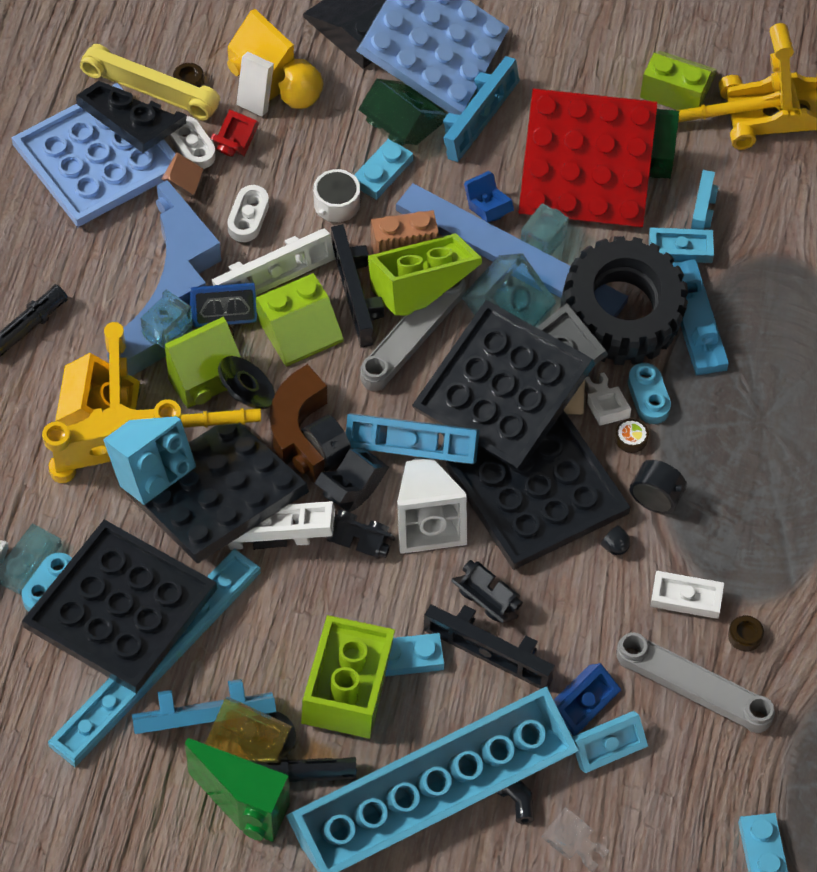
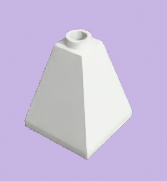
M419 457L412 461H406L397 501L400 554L467 545V497L464 490L434 459Z

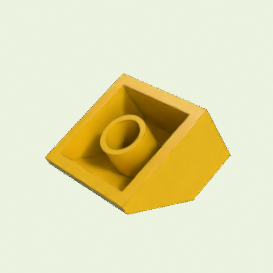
M253 9L249 12L228 45L227 65L235 76H240L242 56L247 51L274 63L269 98L271 100L280 94L278 82L283 81L285 78L283 67L294 60V44L261 13Z
M88 353L65 365L55 421L62 422L66 426L85 420L94 409L101 408L103 411L110 408L109 363L92 353ZM128 374V377H122V387L128 388V408L136 410L140 381Z

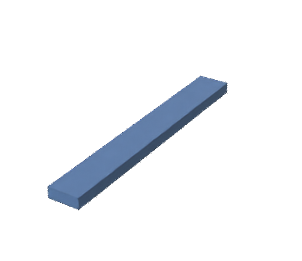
M414 183L396 203V211L401 214L434 210L439 234L447 236L456 233L477 254L561 298L570 265ZM606 284L600 286L594 292L595 298L602 309L614 317L619 315L628 301L627 295Z

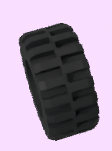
M614 236L613 242H608V239L605 238L596 241L595 248L592 246L586 247L581 251L580 257L575 258L570 266L562 291L560 308L567 303L606 350L608 355L601 360L602 362H605L606 358L614 360V365H624L626 360H631L633 365L643 363L645 356L648 359H653L660 354L661 349H667L672 343L674 336L677 335L688 304L686 299L688 294L687 283L682 281L684 274L681 268L673 266L674 258L667 252L664 255L660 253V246L652 242L649 246L643 244V239L633 237L632 241L625 240V236ZM610 282L630 283L641 289L648 296L653 311L649 315L636 320L619 319L602 309L595 298L594 292L600 286Z

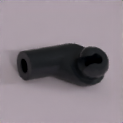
M521 780L497 792L502 797L509 795L515 801L517 823L528 824L534 821L532 792Z

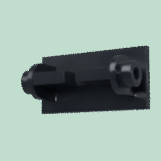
M339 509L334 517L333 536L327 537V541L351 548L354 537L360 539L356 551L373 556L376 559H379L380 556L386 558L390 550V545L385 544L387 538L395 541V537L388 533L389 526L370 520L369 525L356 521L357 515Z
M469 560L462 569L466 574L452 578L451 582L460 588L459 592L465 598L476 601L485 609V614L492 620L505 623L518 618L519 615L515 612L523 604L519 599L520 595L502 580L498 581L495 588L492 589L490 585L496 576L479 561L474 563L472 560Z

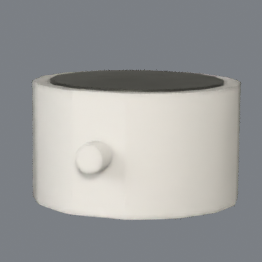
M332 169L325 171L317 177L313 190L316 213L328 222L341 223L353 218L360 209V184L356 176L346 170Z

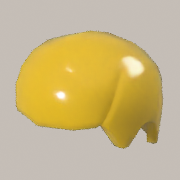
M294 59L283 67L285 78L283 81L278 82L281 99L287 105L295 109H305L317 101L322 92L324 82L319 70L307 60Z

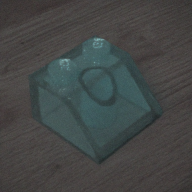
M523 253L499 255L461 296L474 315H476L485 300H488L533 326H536L556 304L555 299Z

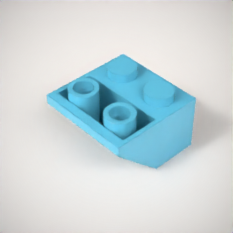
M177 416L129 420L103 439L120 487L143 505L196 467L182 421Z

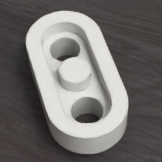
M187 116L186 124L170 134V140L181 155L203 169L208 168L215 161V146L198 121Z
M248 185L239 191L228 218V233L234 240L249 242L259 234L269 208V196L263 187Z

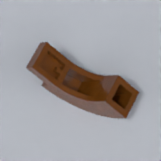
M306 364L291 374L280 385L274 395L270 408L271 442L275 454L285 464L293 461L294 466L302 475L307 474L313 482H316L321 472H324V458L303 435L300 426L310 414L328 404L327 385Z

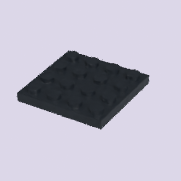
M485 300L412 404V407L415 411L440 425L479 429L478 448L521 472L590 373L595 362L589 356L492 302Z
M564 410L521 472L480 448L477 449V461L474 464L446 461V468L455 482L466 493L468 502L513 570L630 513L631 507Z
M241 423L216 425L190 441L189 446L196 467L145 505L125 491L197 564L309 492L307 483Z
M104 519L24 617L22 624L23 628L137 694L215 593L217 583Z

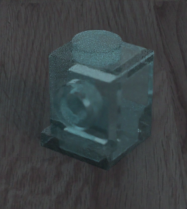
M167 289L162 293V298L140 318L143 336L150 343H157L164 349L166 343L181 337L193 325L191 306Z

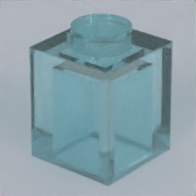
M542 203L522 227L521 240L546 254L552 255L567 236L569 217L565 216L558 209L550 208Z

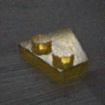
M227 696L205 744L246 760H257L259 762L276 761L292 726Z

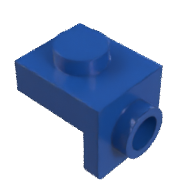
M487 171L465 181L464 187L469 209L487 223L499 220L505 214L514 211L512 199L497 189L492 172Z

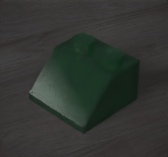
M377 78L358 109L367 116L365 120L370 125L378 129L383 128L389 133L388 138L401 146H404V144L418 145L441 126L444 118L447 116L445 111L402 81Z

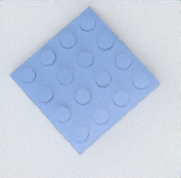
M386 0L356 51L448 113L461 115L477 88L474 79L480 72H486L509 27L470 0Z
M118 83L112 85L114 87L122 89ZM77 104L11 137L13 146L77 228L164 182L161 178L175 156V152L164 139L142 153Z

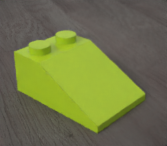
M456 233L369 255L371 290L377 297H382L383 303L395 316L410 315L416 310L426 308L482 264V257Z
M327 615L302 700L301 724L370 739L378 711L395 629Z

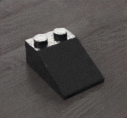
M322 0L304 12L303 18L364 69L372 61L356 50L386 0Z

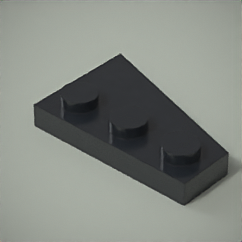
M97 81L76 96V104L142 153L186 124V114L176 111L175 114L169 113L161 109V104L150 101L149 104L133 99L132 93L101 81Z

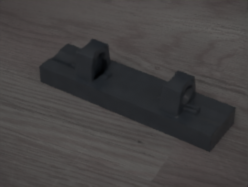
M344 225L332 226L331 241L335 261L360 348L372 346L373 325L371 321L384 317V304L382 297L365 298L356 269L369 266L367 246L350 247Z
M432 604L424 614L423 631L429 634L440 633L441 640L539 689L546 686L549 688L553 680L555 665L534 655L537 651V640L525 636L519 647L473 625L476 619L474 618L476 610L466 605L462 607L457 616Z

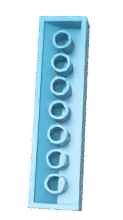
M546 686L289 813L286 817L302 850L318 872H340L579 750Z

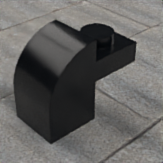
M365 448L350 449L337 471L321 472L315 484L324 490L323 495L328 500L338 504L345 511L351 512L361 506L371 496L386 474L389 466Z

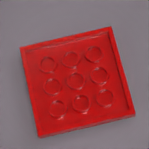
M532 88L518 214L643 228L658 102Z

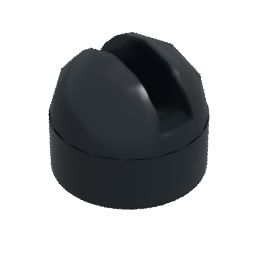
M617 525L604 537L601 546L613 555H622L630 547V537L621 526Z

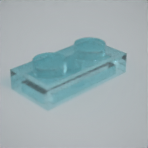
M32 523L0 565V584L22 596L24 586L47 556L56 553L62 546L61 539Z

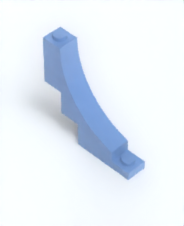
M168 180L157 185L158 199L156 200V205L161 212V231L166 244L164 269L160 282L148 303L131 322L123 327L126 348L121 354V358L127 357L128 374L130 376L166 357L165 344L192 331L191 322L184 315L190 310L191 287L206 286V282L199 274L221 262L220 242Z

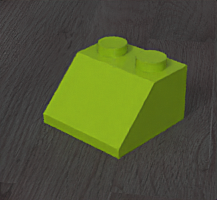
M663 51L654 52L643 74L640 98L658 102L657 104L675 110L701 107L716 76L717 69Z
M314 273L256 297L257 320L286 367L344 342L330 299Z
M224 317L165 344L168 379L187 409L196 404H204L211 397L225 390L228 391L219 377V363L228 356L240 358L241 356Z

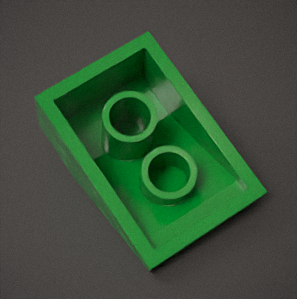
M187 738L185 750L190 776L240 830H243L246 836L258 841H262L264 838L273 842L290 806L289 775Z

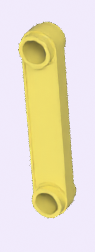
M93 44L88 48L80 62L82 71L92 78H99L101 76L185 109L198 120L204 121L209 119L218 108L220 102L218 93L208 86H201L199 88L112 54L106 47L100 44Z

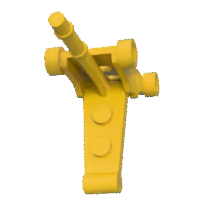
M783 23L775 24L769 30L775 52L770 54L772 71L775 73H771V76L764 80L743 84L742 78L738 75L723 77L718 85L722 98L726 99L727 102L676 110L679 111L678 122L697 119L706 120L709 117L730 114L733 126L730 138L732 146L738 150L752 147L756 143L755 135L817 130V75L816 77H805L797 72L790 74V57L794 54L788 26ZM800 104L806 105L809 110L806 108L801 109ZM776 107L779 110L778 113L772 116H768L763 112L764 108Z
M111 322L104 328L105 344L109 353L110 408L103 411L101 408L94 409L85 420L69 426L59 421L48 423L42 431V437L45 447L53 453V458L49 462L51 478L58 483H67L75 477L77 468L111 462L103 439L129 420L177 416L181 419L184 428L201 426L208 428V426L238 423L245 425V423L261 422V409L244 410V408H240V410L208 413L203 411V413L181 415L179 404L170 399L160 401L154 409L134 410L128 408V388L122 387V377H128L127 357L121 358V354L126 348L124 329L118 322Z

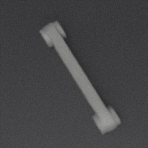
M464 278L455 284L454 288H450L426 308L416 310L412 314L404 316L361 365L360 379L366 389L380 391L386 387L387 383L462 300L465 294Z
M635 632L628 633L619 640L616 656L618 662L624 668L633 670L744 726L750 732L761 733L772 725L775 710L773 703L767 697L759 696L645 639L641 634ZM633 648L639 651V653L631 654L625 649ZM759 711L763 713L765 717H755L751 712Z

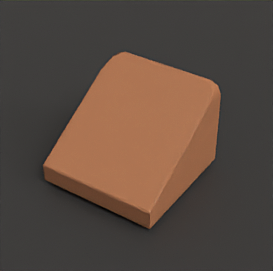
M176 152L161 179L163 181L168 180L174 188L183 194L193 196L203 168Z

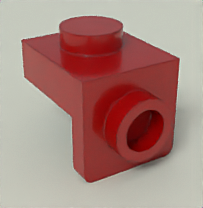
M229 109L219 134L213 133L211 140L218 146L217 151L233 157L235 153L245 157L260 123L255 119Z

